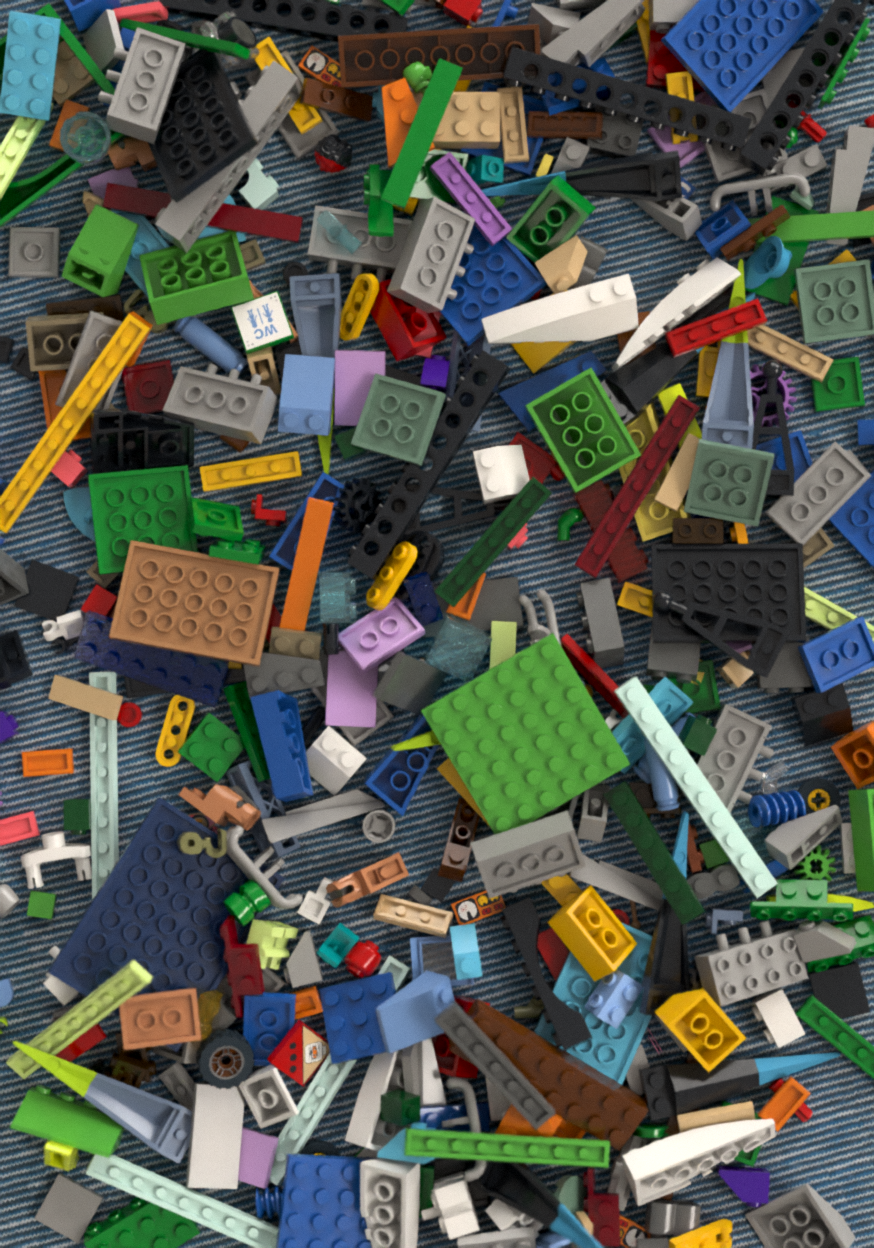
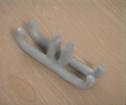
M786 173L725 183L713 191L710 197V208L714 212L718 211L721 208V198L724 195L748 191L751 215L758 216L756 190L763 189L765 210L769 214L773 211L770 187L795 184L800 190V195L807 197L810 194V186L807 179L798 173Z
M538 590L536 594L544 606L548 628L540 624L538 625L536 611L531 600L525 595L520 596L518 601L526 612L529 626L527 629L531 637L530 645L552 632L561 645L555 609L549 594L545 590Z
M230 827L226 832V853L242 872L263 890L274 907L290 909L299 905L303 900L300 894L295 895L292 893L284 898L268 880L285 863L283 859L275 860L267 869L261 872L258 868L275 850L269 846L251 861L238 845V840L244 833L243 827Z
M461 1077L449 1078L446 1083L447 1088L450 1090L458 1089L463 1092L467 1117L442 1121V1127L451 1128L469 1124V1132L482 1133L472 1085ZM476 1160V1166L464 1172V1180L470 1182L478 1179L484 1173L486 1161Z

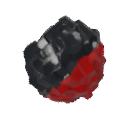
M335 134L326 136L315 147V162L320 166L321 171L324 170L330 173L341 172L351 166L353 157L352 145L345 140L341 141L339 136Z

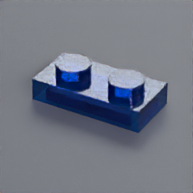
M427 571L403 580L417 620L421 626L444 619Z

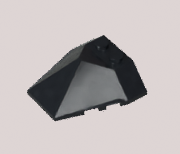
M119 408L93 410L90 415L92 474L188 465V468L194 466V423Z

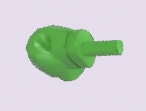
M415 62L404 69L403 77L416 94L422 92L424 95L430 82L429 79L432 77V72L429 66Z

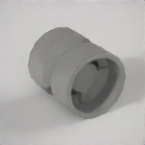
M377 809L371 811L365 817L362 829L364 835L370 841L382 843L392 837L396 823L390 812Z

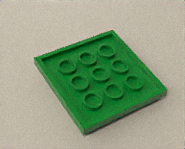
M188 465L89 474L87 476L99 575L124 572L131 540L198 553L196 533L192 532L189 502L192 496Z

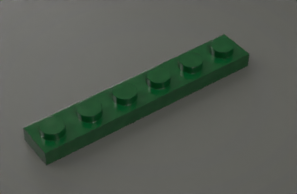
M532 477L438 586L435 592L454 608L552 492Z
M627 781L622 782L605 793L604 796L682 925L687 924L706 912Z

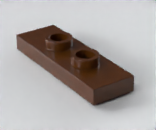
M305 78L300 104L369 122L372 115L373 96Z
M529 111L527 137L602 139L603 113L559 112L549 116V113L546 111Z
M783 205L778 206L723 245L720 250L728 261L742 251L748 252L755 247L757 240L763 236L765 238L771 236L777 231V226L790 218L788 211Z

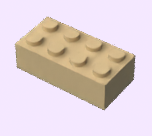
M411 91L419 108L424 95L422 92L416 94L415 91ZM453 92L433 140L435 148L498 149L500 143V92Z

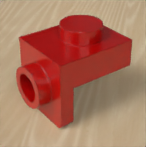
M257 494L256 500L252 499L251 514L255 515L257 521H266L265 525L280 527V523L287 522L286 511L263 509L264 496L262 494Z

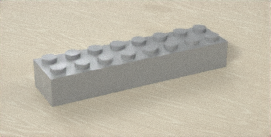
M274 60L270 66L267 65L263 68L259 75L260 80L255 87L251 86L244 96L245 100L241 105L258 145L178 203L170 198L172 201L168 207L162 208L156 216L157 222L155 225L161 235L186 253L302 94L298 77Z

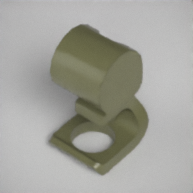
M136 290L124 304L126 314L128 315L134 311L153 325L151 329L153 333L160 334L165 332L169 322L157 325L152 310L149 311L146 305L138 310L133 309L135 304L145 295L142 290Z
M217 828L218 849L212 847L209 837H205L202 840L198 834L188 831L179 835L177 846L180 851L186 854H199L204 849L206 855L219 858L227 851V833L225 830Z

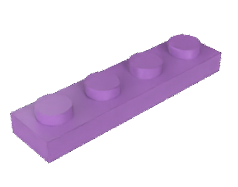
M448 152L430 166L431 172L464 213L475 218L474 225L491 246L495 245L512 231L510 225L451 152Z

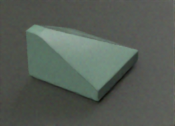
M798 186L795 187L790 195L792 200L807 210H810L815 203L811 193L807 197H802Z

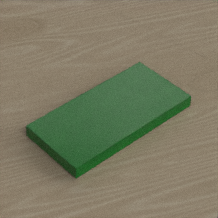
M775 196L771 197L773 210L783 205L790 216L819 214V211L807 210L801 205ZM809 241L782 243L783 247L792 253V258L786 272L779 278H768L757 288H745V292L750 294L756 292L755 296L787 306L795 285L794 270L801 267ZM761 244L755 245L753 253L760 247Z

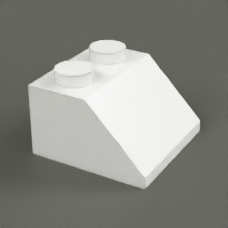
M522 445L495 446L473 451V460L484 505L515 498L529 482L530 479Z
M328 726L306 752L310 775L334 796L367 760L360 751L331 726Z
M272 1064L254 1071L247 1077L248 1079L245 1082L243 1081L239 1085L260 1128L272 1125L299 1113L276 1067Z

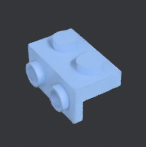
M616 969L601 979L584 1007L596 1017L617 1029L644 987L619 969Z

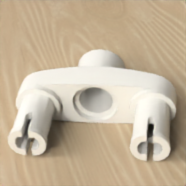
M63 831L41 835L43 847L21 856L22 867H25L28 889H32L34 886L36 888L44 886L40 869L42 862L66 858L75 859L78 881L84 880L85 877L86 880L92 879L89 857L91 856L90 845L85 843H65Z

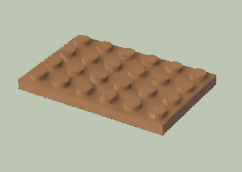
M131 540L109 638L259 667L280 569L260 564L210 557L207 554Z

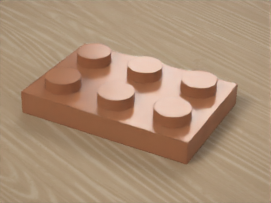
M196 987L133 995L119 1006L124 1050L201 1040Z

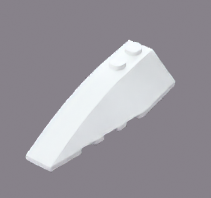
M717 257L711 262L707 259L696 267L698 272L692 276L689 273L684 275L677 281L678 286L641 323L612 366V370L615 372L663 337L666 332L674 329L727 290L741 275L739 270Z
M629 274L554 294L481 319L488 344L544 343L545 341L591 342L639 328L636 296Z
M403 1049L392 1053L386 1052L374 1055L361 1086L345 1141L380 1151L401 1130L408 1128V1125L399 1126L381 1120L380 1095L397 1089L405 1091L402 1066Z
M773 1119L715 1124L692 1129L664 1139H657L645 1147L630 1150L627 1154L622 1155L624 1170L637 1206L685 1188L692 1184L690 1179L702 1173L703 1176H706L712 1172L711 1168L720 1162L728 1164L735 1160L734 1158L741 1150L747 1153L774 1138L775 1122Z
M385 1158L362 1161L360 1163V1211L362 1217H365L366 1237L370 1239L372 1248H416L420 1207V1163Z

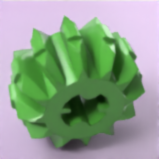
M817 845L814 851L812 850L797 864L800 865V868L795 869L793 872L796 875L803 873L799 880H823L822 878L824 877L827 881H831L832 878L827 873L828 871L836 872V868L830 867L829 864L834 863L836 860L834 857L827 858L830 850L825 849L821 852V845ZM818 860V871L812 870L811 872L810 869L812 868V866L810 865V862H817Z

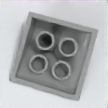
M808 1184L745 1214L766 1248H850L855 1239L854 1234L842 1215Z

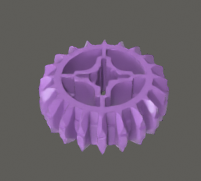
M754 364L752 366L753 373L750 371L751 380L758 378L766 379L759 366ZM782 371L781 376L777 379V386L782 395L784 411L793 412L795 408L788 403H795L797 398L789 396V394L794 393L796 388L787 387L792 382V379L789 378L784 381L782 378L786 372ZM767 379L761 388L751 387L754 423L760 402V397L756 393L760 395L766 389ZM767 403L766 407L773 408L776 405L775 403ZM785 412V417L787 421L789 419V415ZM777 413L763 417L761 427H764V424L766 427H773L772 422L779 427Z

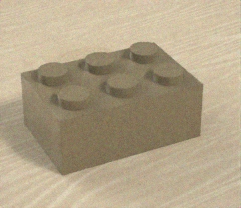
M89 313L28 317L25 323L30 371L68 369Z

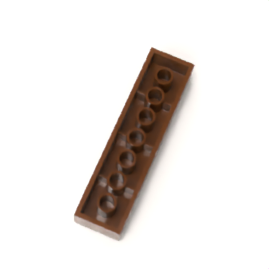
M539 24L338 36L341 88L388 85L404 78V69L415 62L429 66L433 75L439 58L463 68L458 81L503 78L502 74L510 47L540 55ZM528 64L524 68L525 77L536 76L537 70L535 66Z
M476 999L466 1013L555 1109L556 1114L598 1139L610 1141V1146L619 1151L622 1149L648 1113L645 1099L563 1049L557 1048L553 1043L481 1000ZM449 1037L450 1051L475 1065Z

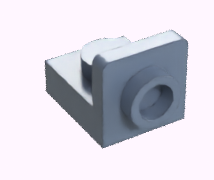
M710 907V913L705 915V928H709L711 935H717V920H721L723 925H736V921H743V911L734 908Z

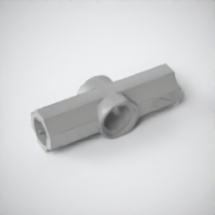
M631 1135L612 1165L611 1180L606 1193H619L620 1211L625 1210L631 1192V1187L624 1170L622 1155L627 1154L632 1149L645 1147L648 1141L647 1137Z

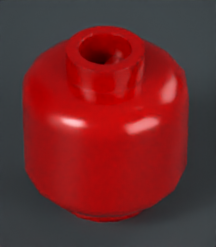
M366 940L365 943L357 941L344 958L347 965L345 969L359 979L371 977L382 960L381 955L377 952L379 947L369 940Z

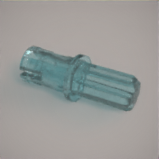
M325 210L319 215L318 223L333 236V240L339 241L351 254L356 252L362 245V242L347 229V225L341 224L329 211Z

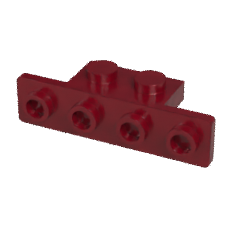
M229 915L221 925L220 935L225 940L224 960L228 963L229 967L227 975L228 985L232 987L231 1007L235 1009L236 1017H242L244 1014V996L262 995L265 989L258 943L238 944L234 915Z
M588 1167V1172L584 1171L583 1185L588 1187V1197H584V1212H588V1217L593 1224L592 1237L601 1246L620 1247L619 1193H596L595 1167Z

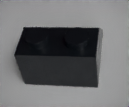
M843 683L822 693L813 691L790 699L805 746L853 731L851 709Z

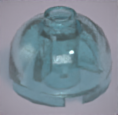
M80 111L75 113L76 115L63 123L60 130V143L64 152L72 160L81 164H94L101 161L108 154L111 147V132L107 123L100 115L93 112Z

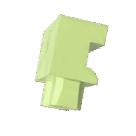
M253 919L246 944L258 943L262 969H265V967L279 969L282 957L290 958V953L286 946L289 938L296 939L299 929L279 921Z

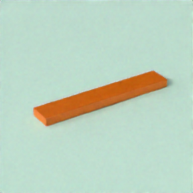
M311 497L308 499L280 628L305 631L334 505L332 502Z

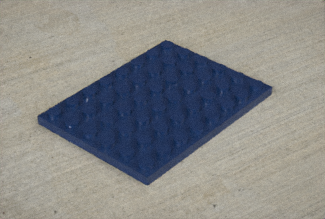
M158 797L47 972L87 997L134 960L152 976L151 981L134 995L196 987L198 1014L200 1016L229 969L228 963L224 960L225 940L221 938L220 928L231 914L224 906L223 901L233 892L240 893L239 887L247 882L249 878L227 853L222 857L213 858L206 855L204 849L199 854H186L180 851L177 846V839L183 832H194L202 840L205 837H209L212 847L218 849V834ZM245 853L251 861L255 859L249 854ZM262 864L258 869L263 872L268 867ZM275 872L268 880L278 890L285 878ZM265 910L261 913L255 912L254 920H259ZM235 920L238 944H244L248 939L253 920L244 927ZM118 1006L115 1010L112 1011V1013L120 1017V1009ZM183 1042L167 1044L166 1046L178 1052Z

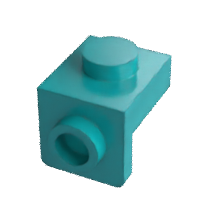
M480 155L468 160L467 173L477 186L486 182L497 184L503 182V158Z
M340 922L316 953L325 963L336 968L359 940V937Z

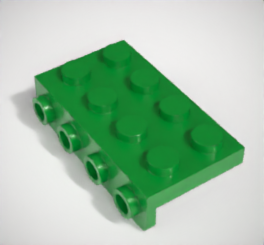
M135 1197L126 1207L121 1210L116 1209L112 1211L105 1220L100 1223L95 1222L91 1224L84 1233V1244L87 1248H177L198 1235L200 1228L193 1220L140 1197Z

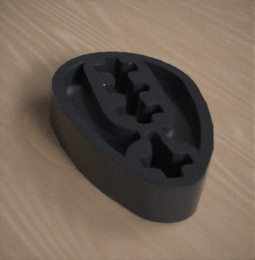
M425 531L411 532V534L406 535L400 541V543L406 541L414 545L418 552L425 554L423 559L416 558L414 563L420 566L419 569L413 570V568H410L394 594L396 598L402 601H410L421 594L437 576L444 562L445 553L442 543L437 537ZM422 540L428 541L430 546L423 548L421 545ZM401 586H406L407 588H409V592L403 593V591L400 590Z

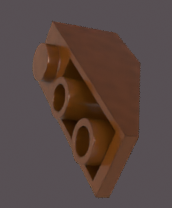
M463 798L458 799L438 876L462 882L472 849L471 843L474 841L480 818L478 813Z

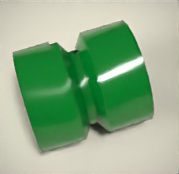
M249 879L239 887L240 893L233 892L223 901L226 909L231 915H234L235 920L242 927L254 919L255 912L261 913L271 905L266 894L252 879Z

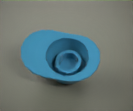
M778 236L766 238L744 264L745 288H757L768 278H779L786 272L792 258V253L783 247L782 241Z

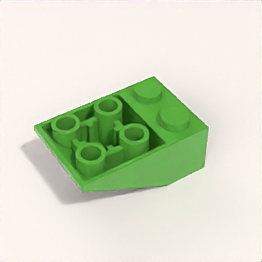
M98 204L95 205L68 254L61 277L101 297L117 294L139 224Z

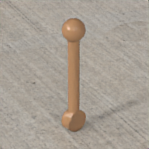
M630 900L633 919L631 927L639 929L641 923L637 919L635 901Z

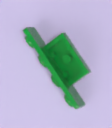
M865 18L853 42H850L848 47L843 45L839 53L843 55L835 68L830 65L826 73L830 76L824 86L828 88L817 107L822 110L825 103L831 104L837 93L833 88L837 82L842 84L848 73V70L844 68L848 61L854 62L859 52V49L856 48L858 42L862 41L864 43L871 30L867 27L871 19ZM827 38L825 41L827 45H836L835 41L831 38ZM815 59L813 63L815 66H823L821 60Z
M369 164L367 174L363 176V189H367L364 190L363 205H367L368 235L392 237L394 234L393 204L381 200L392 172L390 170H379V165Z
M776 879L778 883L776 884V902H750L751 917L759 920H768L770 918H782L788 921L795 919H808L811 921L833 919L842 922L853 919L852 903H827V880Z
M868 915L834 925L837 929L855 938L856 944L849 954L806 962L808 972H821L828 969L829 966L849 964L853 959L873 957L874 923L871 916Z

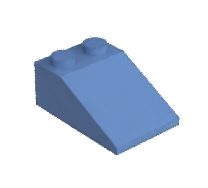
M285 354L278 432L326 436L330 434L335 358Z
M427 970L376 1008L387 1053L395 1052L444 1032L435 1022V1017L455 1001L448 976Z

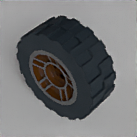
M229 1029L216 1030L214 1033L208 1034L207 1038L201 1041L200 1047L197 1049L198 1056L196 1061L202 1078L208 1081L209 1085L216 1086L218 1089H231V1087L239 1086L240 1083L248 1079L247 1077L253 1071V1051L245 1036L240 1035L238 1031H230ZM223 1056H229V1057H230V1058H227L226 1060H224V1062L221 1061V1058H222Z

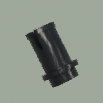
M322 624L324 647H321V650H324V655L339 654V649H341L338 637L339 624Z

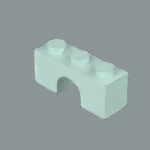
M255 158L246 171L249 175V180L239 190V193L250 208L263 210L279 197L277 190L279 185L271 175L266 177L262 173L261 169H263V166Z

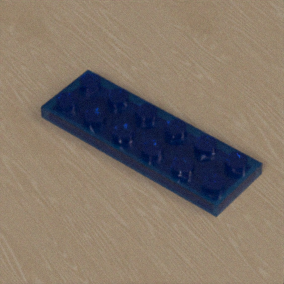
M90 610L85 614L74 658L199 703L216 707L229 661L113 640L109 638L112 618Z

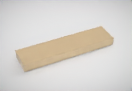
M765 325L747 330L748 347L822 383L834 359Z

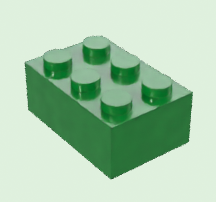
M558 175L547 185L506 239L535 263L571 239L596 207Z

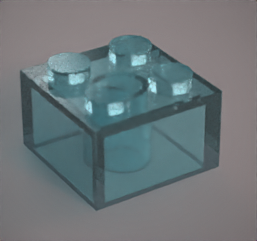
M350 572L319 573L320 624L352 625V620L357 619V605L352 603V595H357L355 578H352Z
M446 613L424 656V661L456 678L469 682L478 669L492 641V636Z

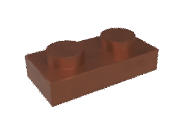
M688 822L687 863L690 872L693 873L702 870L701 864L704 863L701 849H696L694 840L698 839L695 825H690V822Z

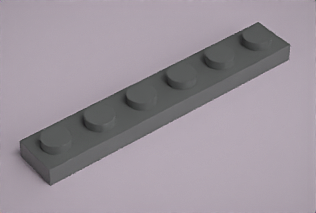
M455 1001L435 1017V1022L535 1129H538L556 1114L555 1109Z

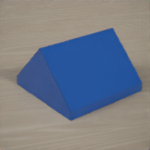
M731 200L703 220L702 225L695 231V234L714 260L723 254L720 250L723 245L745 231L751 224L736 203Z

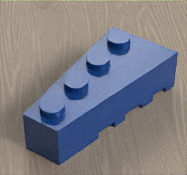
M322 472L268 557L292 571L309 497L334 503V508L338 505V502L334 499L341 496L339 488L343 489L344 485ZM332 509V514H331V518H330V523H329V527H328V531H327V536H328V533H329V529H330V526H331L333 517H334L335 512H336V511L333 510V509Z
M279 690L250 697L272 781L271 789L276 799L283 802L313 796L297 699Z
M423 713L418 716L395 744L432 731ZM439 745L394 751L391 748L363 781L403 816Z

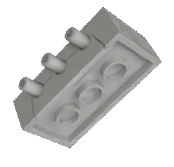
M137 27L129 52L115 48L113 57L125 61L122 73L110 69L107 70L105 78L118 83L114 95L100 91L98 101L110 104L105 128L154 144L183 59L185 43Z
M436 197L420 201L387 292L427 313L441 311L446 297L453 300L457 296V291L452 289L451 285L455 275L462 277L465 274V268L459 266L463 252L470 255L474 249L473 245L467 243L475 218Z
M315 205L308 258L310 261L328 263L326 274L336 273L337 265L352 267L351 280L355 281V278L362 273V269L377 271L376 278L378 282L385 281L386 273L394 274L413 221L393 218L394 234L392 237L368 235V213Z
M209 364L206 372L180 366L163 408V412L168 418L192 422L195 429L262 444L279 399L270 387L260 385L262 380L260 375L253 374L250 382L238 380L240 372L236 369H231L228 377L216 375L218 367L214 364Z
M722 704L712 725L718 730L705 756L699 754L695 763L728 812L731 813L737 799L749 804L750 799L753 797L742 791L747 777L758 782L762 779L763 772L752 768L758 754L770 759L774 750L763 745L771 725L728 704Z
M568 811L471 843L489 899L502 895V893H515L518 889L532 884L539 885L542 881L556 876L563 877L566 873L571 872L572 869L574 871L586 867Z
M769 920L759 922L762 935L750 939L747 927L739 928V943L728 945L726 934L716 935L719 949L694 956L703 989L718 1006H724L807 979L808 975L805 964L802 961L793 936L796 930L780 929L772 932Z

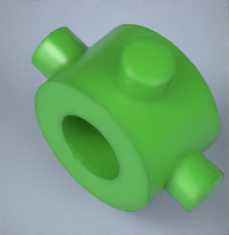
M500 196L489 200L497 210L504 206L503 203H505V199H501Z

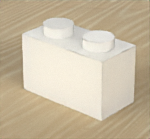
M782 988L770 990L752 1000L755 1007L751 1009L758 1022L761 1020L764 1022L767 1029L763 1030L769 1044L774 1043L780 1048L805 1035Z

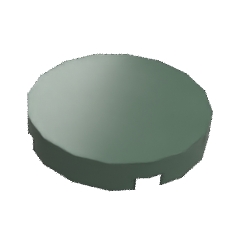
M565 1175L561 1177L555 1185L558 1187L556 1193L553 1192V1194L575 1217V1212L584 1211V1197H587L586 1187L583 1185V1180L578 1176Z

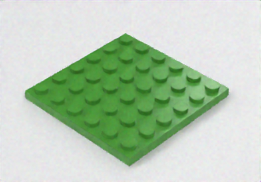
M553 632L421 709V712L495 835L533 822L630 765L626 755Z

